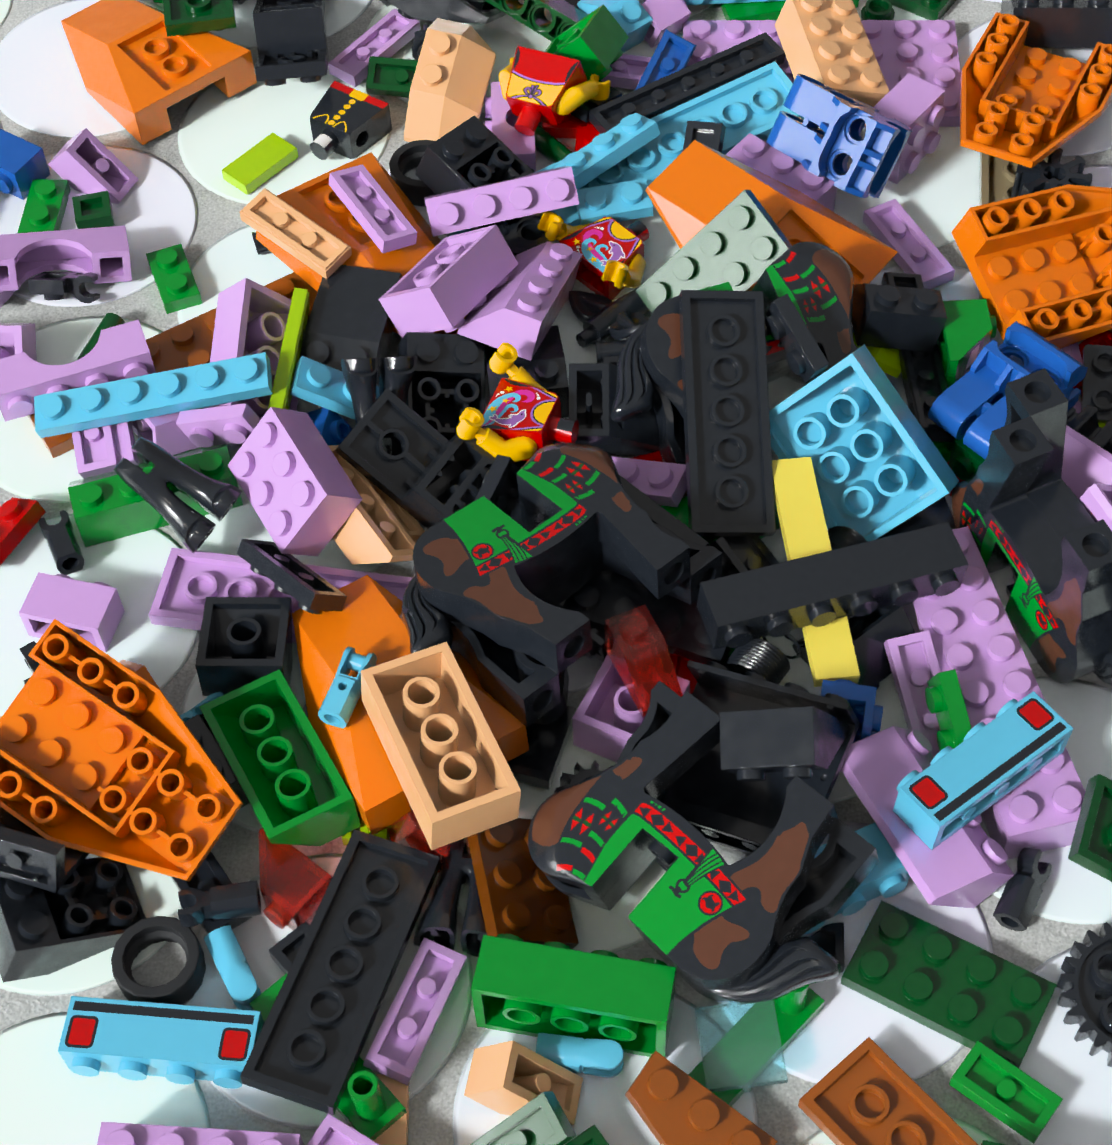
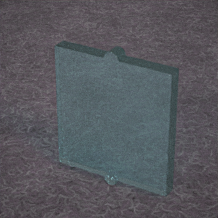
M774 1000L756 1003L729 1001V1004L695 1008L694 1012L705 1083L708 1090L717 1092L743 1089L744 1092L749 1093L752 1087L788 1082Z

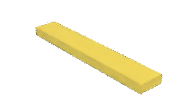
M811 457L772 460L774 499L787 561L831 551L832 548ZM847 616L837 618L821 627H814L812 625L802 627L814 687L822 686L823 679L830 681L845 679L858 683L860 672Z

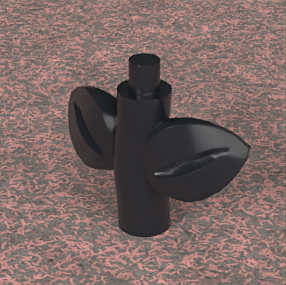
M639 287L614 301L599 294L577 290L569 291V303L572 311L583 323V331L576 335V341L579 346L585 348L591 343L596 345V341H605L610 336L614 340L628 338L637 328L646 323L649 318L643 314L650 310L635 291Z

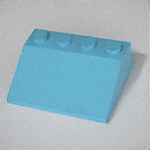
M865 344L769 410L771 448L779 459L811 457L828 530L834 526H846L856 530L867 541L876 540L949 494L959 482Z

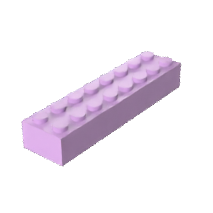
M967 526L952 530L969 564L961 587L945 596L933 594L917 598L914 602L903 606L915 633L929 630L941 672L956 670L971 728H973L980 722H984L986 725L996 718L999 710L1012 699H1016L1019 702L1033 691L1044 701L1045 699L970 529ZM1066 747L1062 754L981 813L990 838L1001 845L1007 854L1008 860L1018 858L1020 851L1024 847L1040 849L1044 852L1072 844L1085 789Z

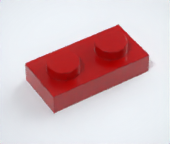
M12 497L0 506V565L46 513L38 501Z

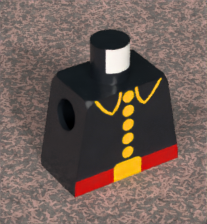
M334 81L310 115L313 137L310 149L321 160H326L333 152L349 159L357 158L392 131L389 103Z

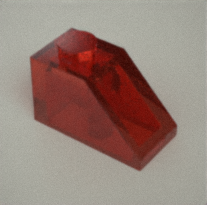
M645 604L605 620V650L642 717H645L647 714L651 690L659 681L680 697L683 696L665 638Z
M261 828L259 830L260 891L266 906L263 910L264 914L280 929L288 926L295 930L305 921L310 925L332 876L294 846L270 843L266 833Z

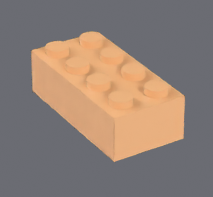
M853 0L785 1L775 23V28L794 79L799 73L809 76L849 98L874 107L889 92V89Z
M447 642L361 670L362 702L431 850L518 818L521 789Z

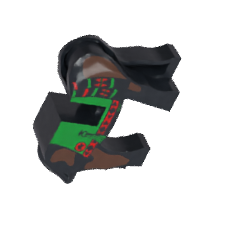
M801 242L791 246L764 270L752 291H763L764 314L775 299L788 294L829 362L828 367L823 373L858 349L854 344L852 334L854 278L850 266L841 255L825 245L815 242ZM730 282L701 289L733 291ZM676 296L658 305L652 312L649 320L637 328L625 342L617 364L616 396L612 406L611 419L614 422L627 421L647 413L653 407L659 429V450L664 461L686 465L679 296ZM765 324L767 377L769 383L792 372L787 363L785 349L779 339L775 340L770 335ZM687 490L682 498L687 497Z
M1044 368L1007 383L1005 388L1007 417L1004 427L992 431L989 439L988 455L985 461L978 466L975 477L959 482L953 488L951 500L954 524L956 529L969 527L989 573L1009 566V561L1018 573V578L1005 611L1043 671L1059 683H1068L1093 672L1100 680L1112 686V531L1104 519L1097 522L1093 520L1080 500L1061 478L1068 400Z
M556 443L539 449L517 472L522 526L486 497L482 496L426 530L419 537L413 549L415 576L406 587L402 601V617L410 638V654L447 642L450 649L455 650L468 661L475 671L481 687L526 727L561 703L558 674L592 649L590 619L581 612L556 606L581 589L602 568L645 585L658 600L667 594L690 605L698 600L700 582L722 577V552L714 546L686 541L668 528L654 523L647 511L634 503L624 490L611 455L604 449L594 445ZM525 654L532 656L545 666L532 662Z
M659 681L651 690L650 704L643 722L627 740L617 763L597 775L552 794L538 807L532 818L528 834V847L533 861L546 875L552 885L563 894L610 911L657 857L655 861L666 873L630 913L628 918L642 938L671 967H676V972L694 990L707 998L717 1001L741 1003L764 1002L783 997L810 984L835 979L841 971L839 961L809 937L801 936L816 925L832 918L878 864L879 858L876 848L838 819L833 803L796 776L787 785L784 806L770 836L750 855L728 865L715 847L692 824L670 807L663 804L671 785L720 743V717L688 691L680 697ZM829 834V838L825 848L815 858L817 850Z

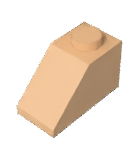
M512 1040L474 1049L464 1096L500 1114L512 1115L542 1092L553 1091L570 1124L574 1125L583 1078Z

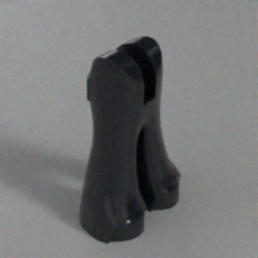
M417 356L341 359L342 372L351 395L356 424L377 400V369L380 395L388 388L407 405L409 387L417 368ZM385 436L383 438V449L390 455H400L402 448L399 440L393 436Z
M139 437L131 449L147 465L149 464L153 467L150 473L147 475L142 468L134 465L124 457L114 470L133 491L148 502L168 522L186 548L195 553L213 532L216 524L182 501L167 487V484L175 486L219 522L233 507L243 491L229 483L213 479L196 471L156 443Z
M467 837L444 846L441 866L432 897L415 931L413 941L415 946L420 947L425 937L454 950L460 897L464 886L469 885L460 942L462 951L474 957L479 956L483 935H487L472 859L465 858L466 854H468Z

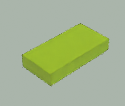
M272 132L223 168V179L249 195L299 157L297 148Z

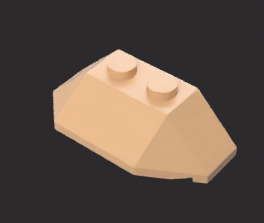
M437 18L427 28L410 87L404 141L412 142L425 139L437 141L475 115L478 119L480 118L496 54L471 25Z
M339 445L329 446L362 497V501L333 536L334 541L342 550L344 556L352 565L413 561L414 546L419 537L425 532L413 516L337 454L335 449Z

